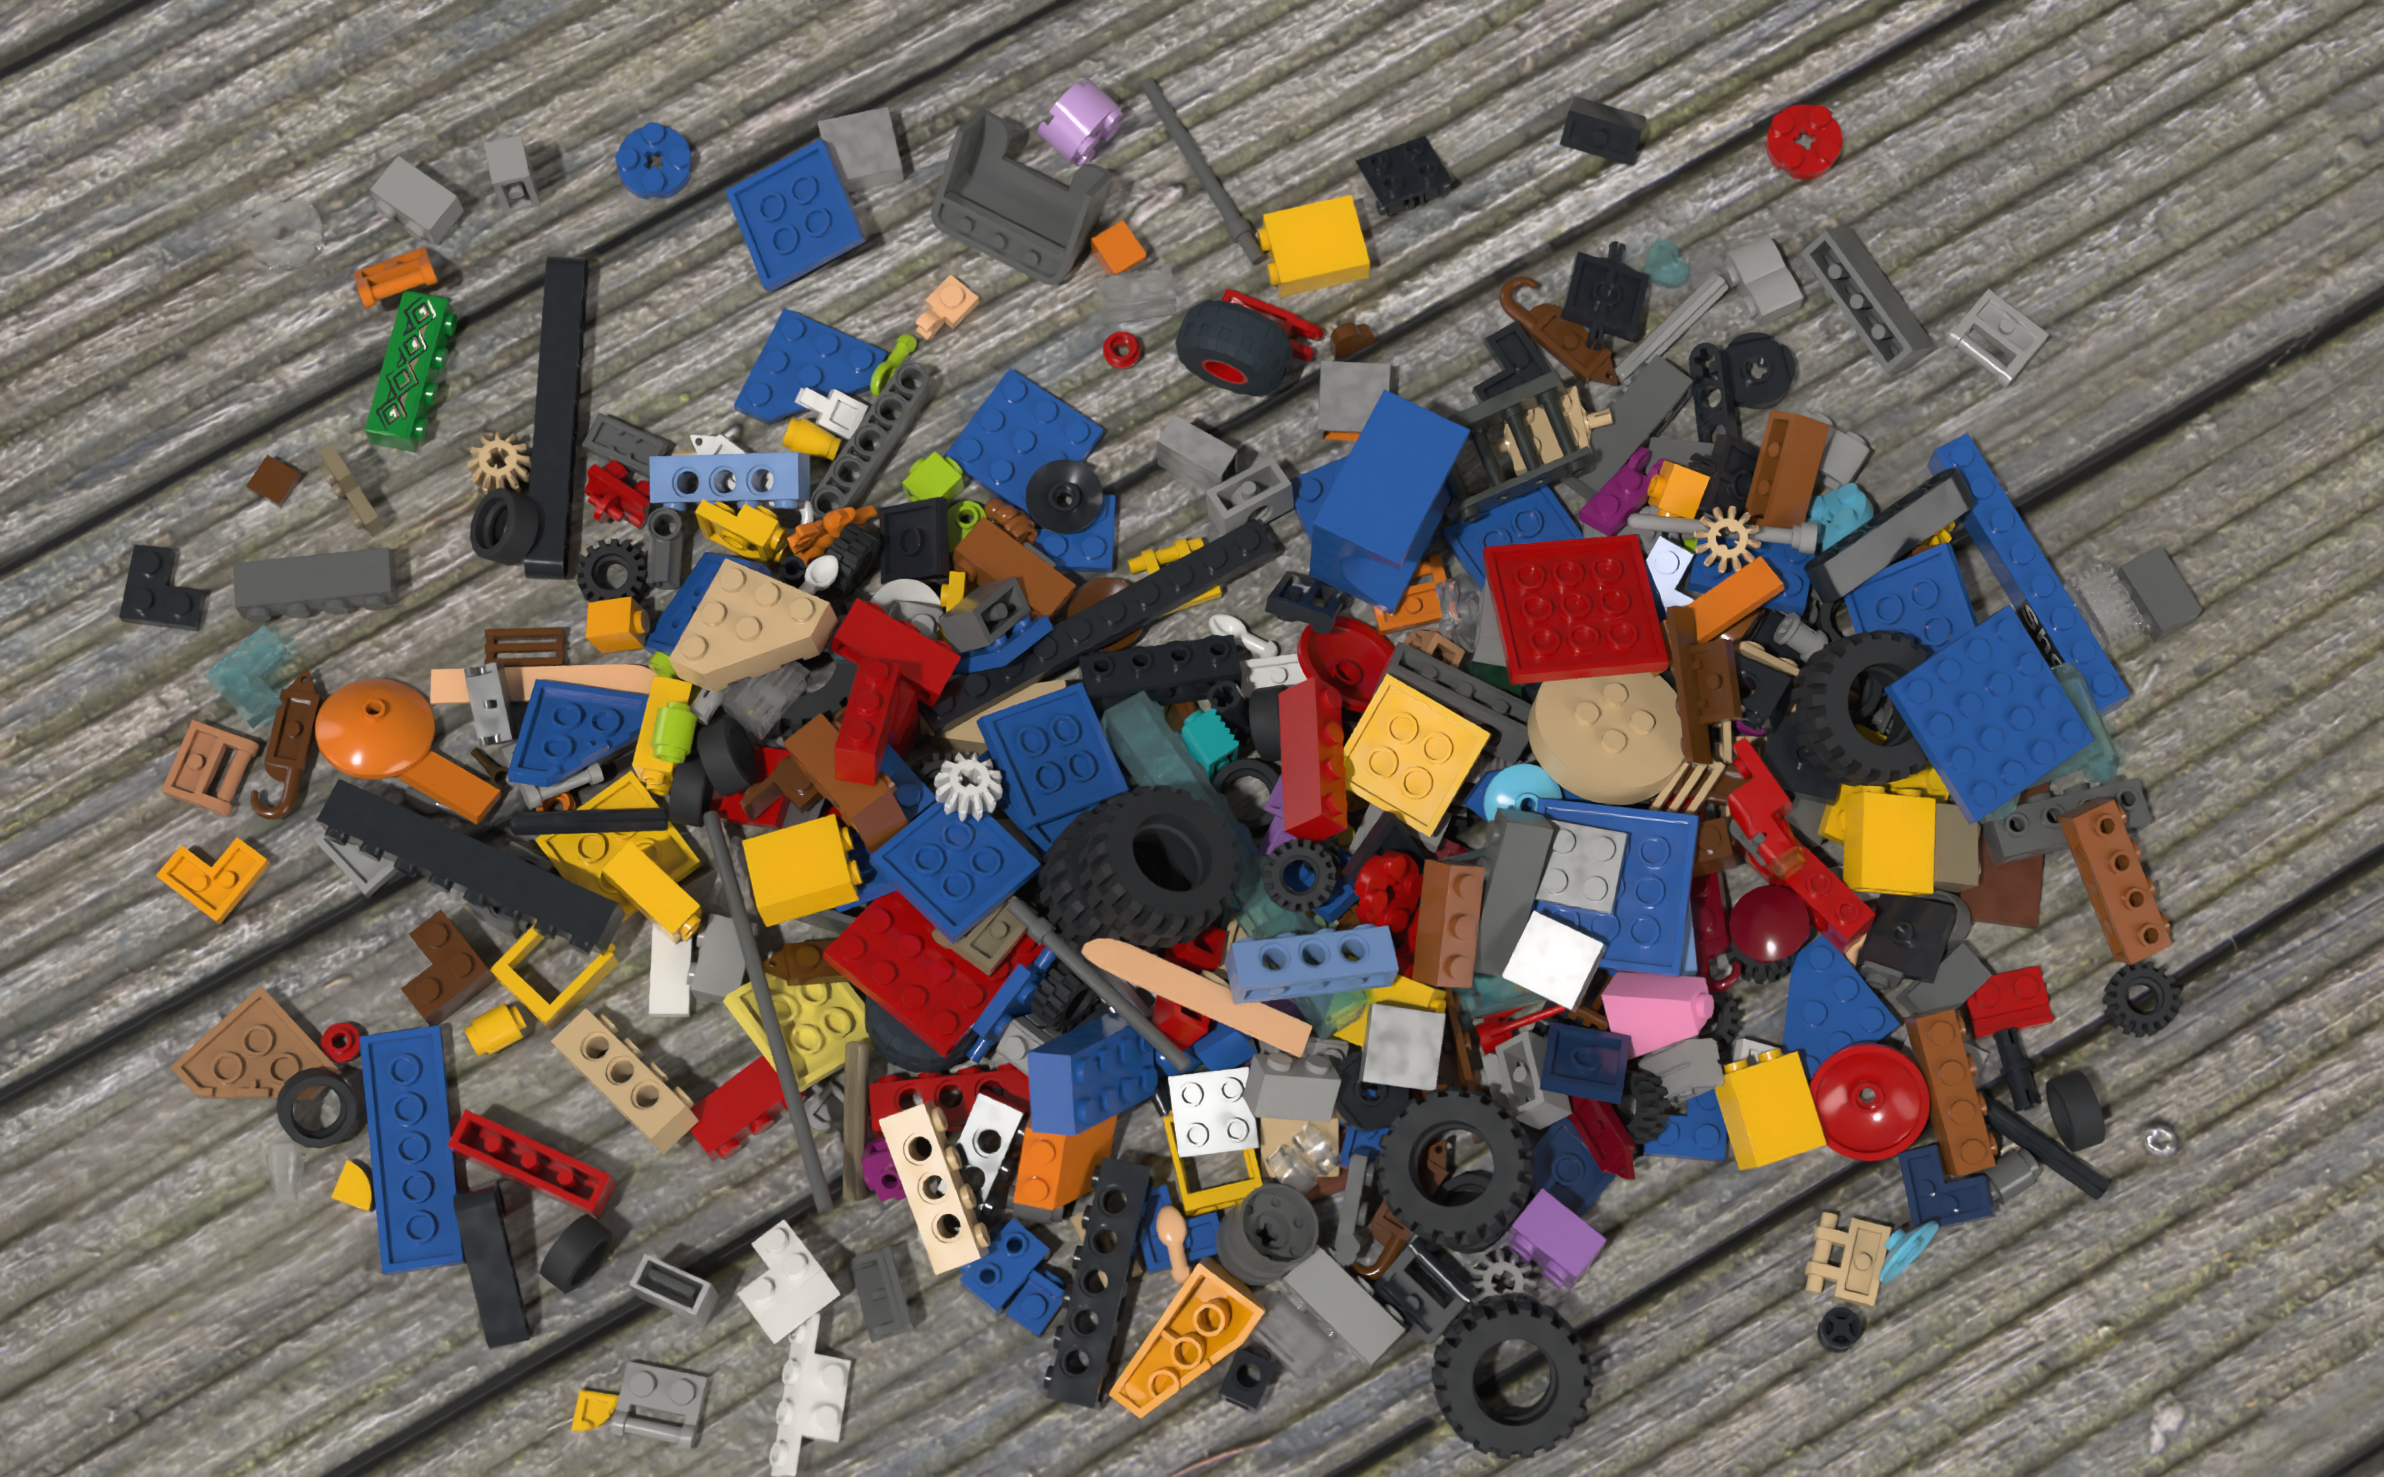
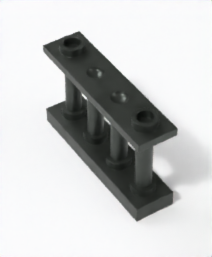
M1557 370L1446 418L1470 430L1468 439L1473 440L1492 487L1470 497L1457 462H1455L1447 477V482L1456 503L1444 508L1446 515L1454 524L1460 522V524L1471 523L1482 516L1481 512L1567 475L1569 478L1579 476L1589 470V465L1596 462L1588 446L1579 450L1576 447L1558 403L1561 400L1560 396L1568 392ZM1538 406L1539 408H1544L1563 454V457L1543 466L1523 421L1524 412ZM1501 422L1509 425L1527 469L1526 473L1508 481L1505 480L1487 436L1489 428Z

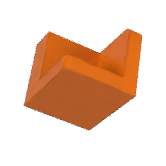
M1124 220L1091 239L1092 255L1115 288L1123 284L1122 274L1146 259V252Z

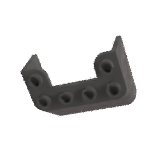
M981 108L957 129L931 209L932 222L942 233L1044 284H1057L1068 275L1097 226L1115 174L1098 165L1086 164L1075 172L1070 188L1005 157L1011 138L1009 126L1001 117Z

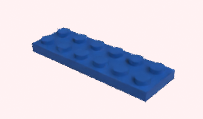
M437 1025L361 1036L359 1039L382 1274L386 1276L466 1264L465 1252L453 1204V1195L458 1190L455 1154L447 1146L453 1134L442 1028Z

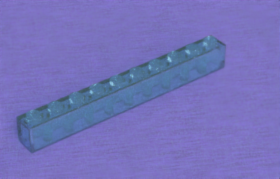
M1142 691L1104 711L1101 727L1106 739L1140 787L1147 785L1153 789L1156 785L1171 786L1172 792H1176L1179 788L1191 792V798L1196 801L1202 798L1211 805L1208 809L1215 816L1220 814L1226 821L1224 828L1227 833H1233L1237 842L1233 850L1234 852H1239L1241 858V867L1236 871L1241 876L1239 888L1234 892V899L1227 909L1246 936L1265 940L1274 939L1283 933H1296L1297 936L1314 934L1320 930L1315 920L1307 917L1304 912L1286 911L1270 900L1263 887L1262 879L1264 863L1268 856L1260 853L1253 843V837L1248 827L1237 821L1231 812L1227 798L1222 793H1217L1211 785L1204 766L1200 762L1193 760L1187 751L1183 737L1177 731L1173 732L1165 721L1160 705L1155 701H1151L1147 694ZM1303 957L1307 964L1312 966L1319 965L1313 958ZM1266 962L1271 970H1280L1275 963ZM1365 990L1291 998L1308 1023L1312 1025L1313 1030L1321 1041L1361 1019L1368 1004Z

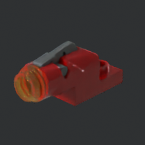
M1744 737L1732 745L1737 756L1732 760V763L1744 780L1750 777L1752 779L1728 796L1730 816L1733 818L1728 830L1763 867H1768L1771 874H1777L1780 880H1784L1797 873L1807 863L1803 857L1805 851L1794 838L1787 818L1784 817L1782 819L1783 816L1794 809L1785 792L1747 738Z

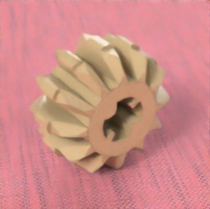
M497 430L495 440L489 441L486 436L482 435L481 442L483 447H471L470 452L475 459L467 462L469 471L474 473L471 477L472 482L475 486L483 485L482 489L485 494L497 488L508 489L511 487L514 492L520 493L521 488L518 482H530V473L527 471L531 469L532 457L528 456L530 453L529 446L526 443L519 444L517 435L513 433L505 440L502 432ZM503 460L505 466L499 469L496 463Z
M1735 506L1729 507L1726 519H1723L1719 507L1714 508L1713 516L1716 523L1714 524L1709 518L1703 516L1700 519V523L1709 532L1697 530L1693 535L1698 540H1706L1705 544L1695 547V553L1702 554L1709 550L1711 554L1705 559L1703 564L1709 567L1715 558L1719 559V573L1725 572L1727 561H1731L1735 572L1740 571L1741 563L1738 556L1748 563H1752L1755 559L1745 547L1759 549L1761 545L1760 541L1748 539V536L1759 532V526L1753 525L1745 529L1743 525L1751 517L1748 512L1744 513L1739 521L1734 520L1736 514ZM1726 530L1729 535L1736 534L1738 541L1733 542L1735 548L1728 550L1726 545L1717 544L1716 538L1720 539V531Z

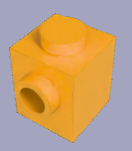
M1664 460L1659 474H1655L1652 477L1648 486L1647 494L1650 498L1647 504L1659 508L1658 516L1694 519L1710 477Z
M632 597L588 603L586 638L602 654L645 648L646 633L650 630L649 615Z

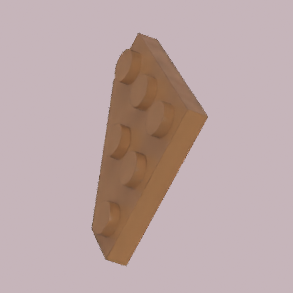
M259 986L170 1066L173 1072L199 1099L277 1100L278 1093L286 1080L299 1071L313 1067L329 1069L338 1075L342 1074L262 986ZM315 1085L306 1088L298 1094L295 1100H313L326 1086Z

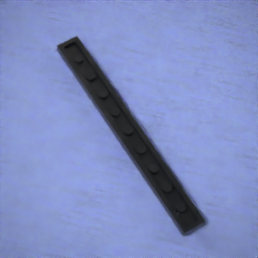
M1253 519L1054 625L1053 630L1006 666L964 673L947 682L933 708L917 699L918 709L936 737L1079 660L1080 656H1087L1275 556V548L1257 521Z

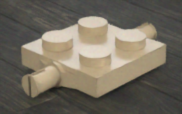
M1577 387L1566 388L1568 393L1560 396L1561 400L1558 402L1577 449L1588 446L1591 450V429L1613 424L1610 408L1587 414L1582 407ZM1538 406L1524 412L1523 421L1541 465L1543 466L1563 457L1544 408H1539ZM1505 424L1504 437L1490 440L1495 455L1504 452L1509 453L1513 460L1515 473L1517 476L1526 473L1527 469L1509 425Z

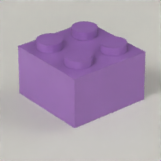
M1543 1188L1512 1225L1506 1239L1511 1243L1510 1251L1519 1254V1259L1525 1263H1528L1530 1260L1534 1261L1543 1269L1541 1275L1550 1284L1558 1289L1565 1286L1568 1290L1572 1289L1600 1254L1607 1239Z

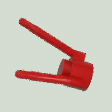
M1539 995L1534 997L1527 996L1494 1015L1482 1018L1483 1023L1475 1025V1029L1484 1055L1490 1053L1497 1055L1495 1047L1513 1038L1512 1030L1565 1011L1566 1008L1556 1005L1508 1022L1506 1018L1542 998Z

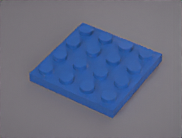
M2011 605L2001 608L1884 688L1969 824L1978 822L2095 740Z
M1538 798L1536 814L1543 815L1547 821L1550 819L1626 833L1629 835L1613 915L1534 900L1528 922L1533 911H1536L1603 943L1607 949L1597 968L1680 978L1699 816Z

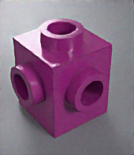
M885 1137L867 1143L861 1163L864 1167L863 1176L868 1188L876 1191L881 1202L893 1197L895 1200L906 1198V1193Z

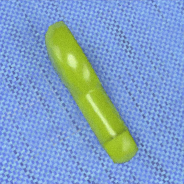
M901 335L897 339V345L888 359L876 367L870 383V390L873 396L878 397L897 368L903 364L908 354L915 350L916 340L912 335Z

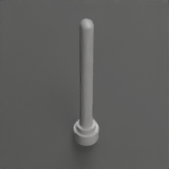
M1634 513L1627 520L1629 527L1633 529L1694 535V532L1697 530L1709 532L1698 519ZM1801 522V526L1793 525L1792 529L1759 526L1760 530L1758 533L1748 536V539L1761 542L1791 544V549H1798V553L1814 555L1818 524ZM1744 524L1743 526L1747 529L1753 525ZM1726 530L1719 532L1721 533V538L1738 539L1736 534L1729 535Z

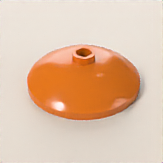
M370 678L347 684L327 698L316 718L315 735L321 754L334 768L352 777L376 780L400 775L416 766L431 748L435 736V723L430 705L418 691L399 681ZM378 712L376 715H370L369 713Z

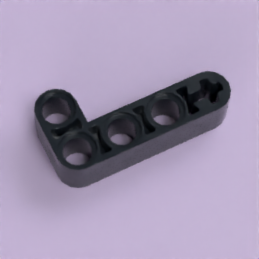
M498 1181L457 1190L453 1195L454 1210L488 1348L491 1350L528 1341L531 1339L530 1328L504 1223L506 1210L500 1184Z

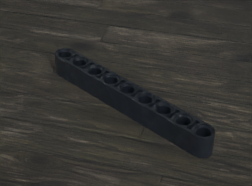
M548 256L546 260L529 497L536 504L539 518L534 543L524 557L526 579L566 580L568 575L589 278L588 260L586 257Z

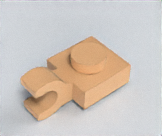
M950 274L925 300V306L929 310L925 311L916 320L915 324L919 326L916 332L928 341L944 323L955 329L979 304V297Z

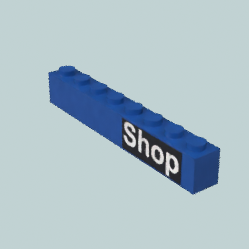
M1966 433L1935 449L1927 464L1928 469L1933 476L1952 467L1959 469L1976 501L1971 509L1959 516V519L2086 724L2089 725L2121 708L2130 695L2128 689L1969 434Z

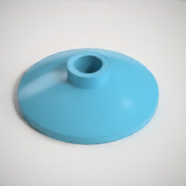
M1522 763L1504 768L1492 778L1485 792L1484 813L1488 823L1490 820H1494L1497 807L1522 811L1520 803L1524 798H1531L1533 806L1528 812L1534 814L1537 812L1538 798L1563 801L1558 783L1543 768L1532 764Z
M1931 1221L1914 1228L1907 1234L1901 1228L1898 1229L1884 1245L1890 1252L1881 1268L1879 1281L1882 1284L1890 1282L1915 1260L1934 1237L1939 1224Z

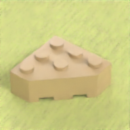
M725 558L668 660L679 678L714 693L728 688V684L749 676L753 679L781 669L782 664L802 657L804 660L820 655L836 627L838 619L829 602Z

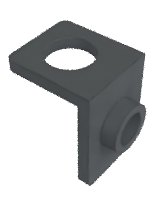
M1864 961L1857 972L1868 986L1879 990H1894L1903 976V973L1870 961Z

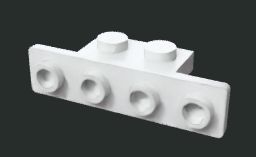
M815 1313L788 1334L789 1342L791 1343L789 1360L786 1362L782 1372V1380L785 1386L783 1399L776 1412V1422L778 1424L777 1438L770 1451L771 1476L794 1477L796 1475L802 1437L829 1443L839 1442L851 1361L814 1353L820 1319L819 1313Z

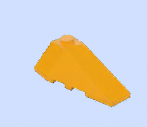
M1210 1257L1202 1260L1197 1264L1108 1395L1141 1419L1241 1346L1262 1318L1266 1309L1242 1281L1234 1278L1223 1266Z

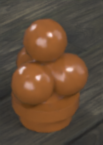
M1000 498L990 499L986 503L984 511L986 517L994 521L993 524L1021 545L1025 542L1033 545L1037 538V531L1035 530L1034 522L1027 516L1026 512L1021 509H1015V507L1006 504Z

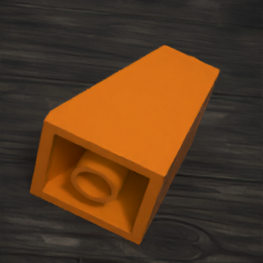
M1030 1115L1025 1128L1013 1203L1055 1210L1093 1191L1094 1189H1091V1180L1096 1165L1101 1166L1103 1157L1110 1158L1117 1115L1076 1136L1032 1132Z

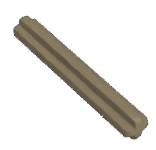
M850 1041L845 1045L843 1198L847 1201H862L867 1197V1184L864 1180V1167L861 1163L868 1139L869 1044L864 1041Z

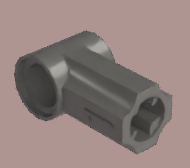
M667 507L658 508L650 514L647 520L649 545L646 585L659 590H673L681 587L683 546L687 538V529L676 511ZM665 523L676 524L672 534L668 536L658 535L660 527Z

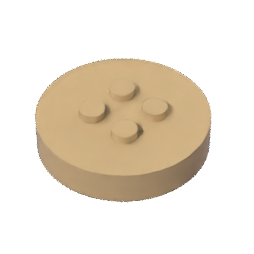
M1650 672L1543 682L1528 716V737L1532 751L1541 767L1556 783L1581 798L1609 805H1626L1644 801L1658 794L1667 786L1684 759L1680 745L1681 737L1683 736L1681 719L1675 705L1678 695L1661 676L1658 675L1654 678Z

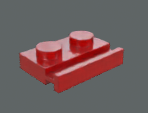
M2039 965L1992 975L1964 1002L1969 1023H1971L1974 1032V1041L1993 1037L1992 1035L1995 1032L2007 1028L2009 1032L2010 1028L2013 1027L2021 1031L2049 1025L2054 1022Z

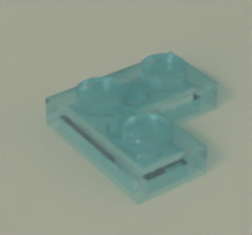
M263 625L205 673L204 676L253 729L283 704L262 679L291 656V653Z

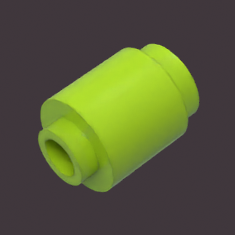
M668 702L666 707L658 708L650 745L654 749L653 757L655 759L669 763H684L685 755L690 754L697 715L690 712V706L678 702Z

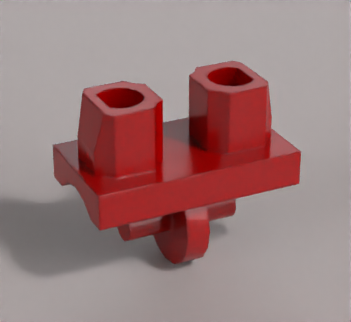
M611 460L602 468L593 464L587 470L589 480L584 492L590 496L588 502L596 507L593 519L601 524L605 523L610 517L619 523L624 519L640 530L647 523L648 512L653 504L650 503V483L640 480L631 488L624 483L627 480L628 472L617 461Z

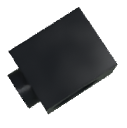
M1249 1346L1247 1351L1238 1348L1218 1392V1398L1256 1415L1275 1371L1276 1364L1269 1361L1271 1355L1252 1346ZM1247 1367L1255 1369L1260 1375L1259 1383L1250 1388L1242 1386L1237 1380L1238 1372Z

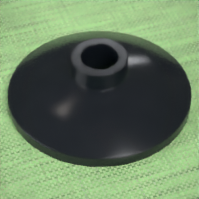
M1067 459L1055 460L1040 467L1030 478L1025 494L1026 506L1035 523L1046 531L1062 535L1073 534L1087 528L1097 518L1103 503V491L1098 477L1086 465ZM1062 496H1067L1071 498L1072 502L1069 506L1062 507L1057 503L1058 499Z

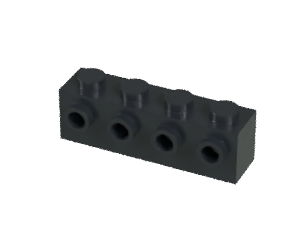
M1233 634L1225 636L1210 635L1204 639L1184 642L1175 640L1163 645L1149 647L1134 646L1127 650L1108 653L1094 652L1087 656L1079 657V679L1084 686L1096 716L1117 713L1119 711H1131L1206 700L1211 686L1221 684L1224 680L1236 683L1241 689L1242 671Z

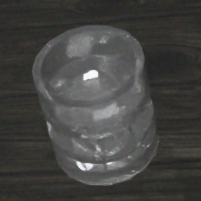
M1307 1122L1291 1136L1292 1145L1282 1144L1266 1159L1270 1169L1281 1183L1299 1191L1303 1196L1318 1184L1317 1176L1319 1174L1327 1176L1343 1162V1157L1334 1144L1311 1122ZM1303 1152H1306L1313 1160L1311 1164L1301 1155Z

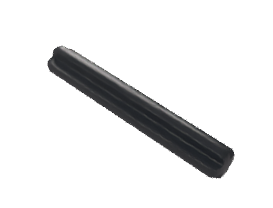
M665 808L514 812L511 815L510 827L512 833L516 836L665 831L668 828V812Z
M1980 1092L1987 1107V1115L1983 1116L1986 1124L2020 1148L2026 1149L2033 1157L2093 1199L2098 1200L2105 1194L2110 1185L2109 1180L1989 1096Z

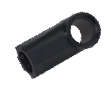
M1224 680L1221 684L1211 686L1206 697L1211 703V709H1216V715L1221 716L1222 722H1226L1225 728H1230V734L1234 735V740L1239 741L1240 745H1247L1252 736L1249 722L1250 698L1245 697L1236 683Z

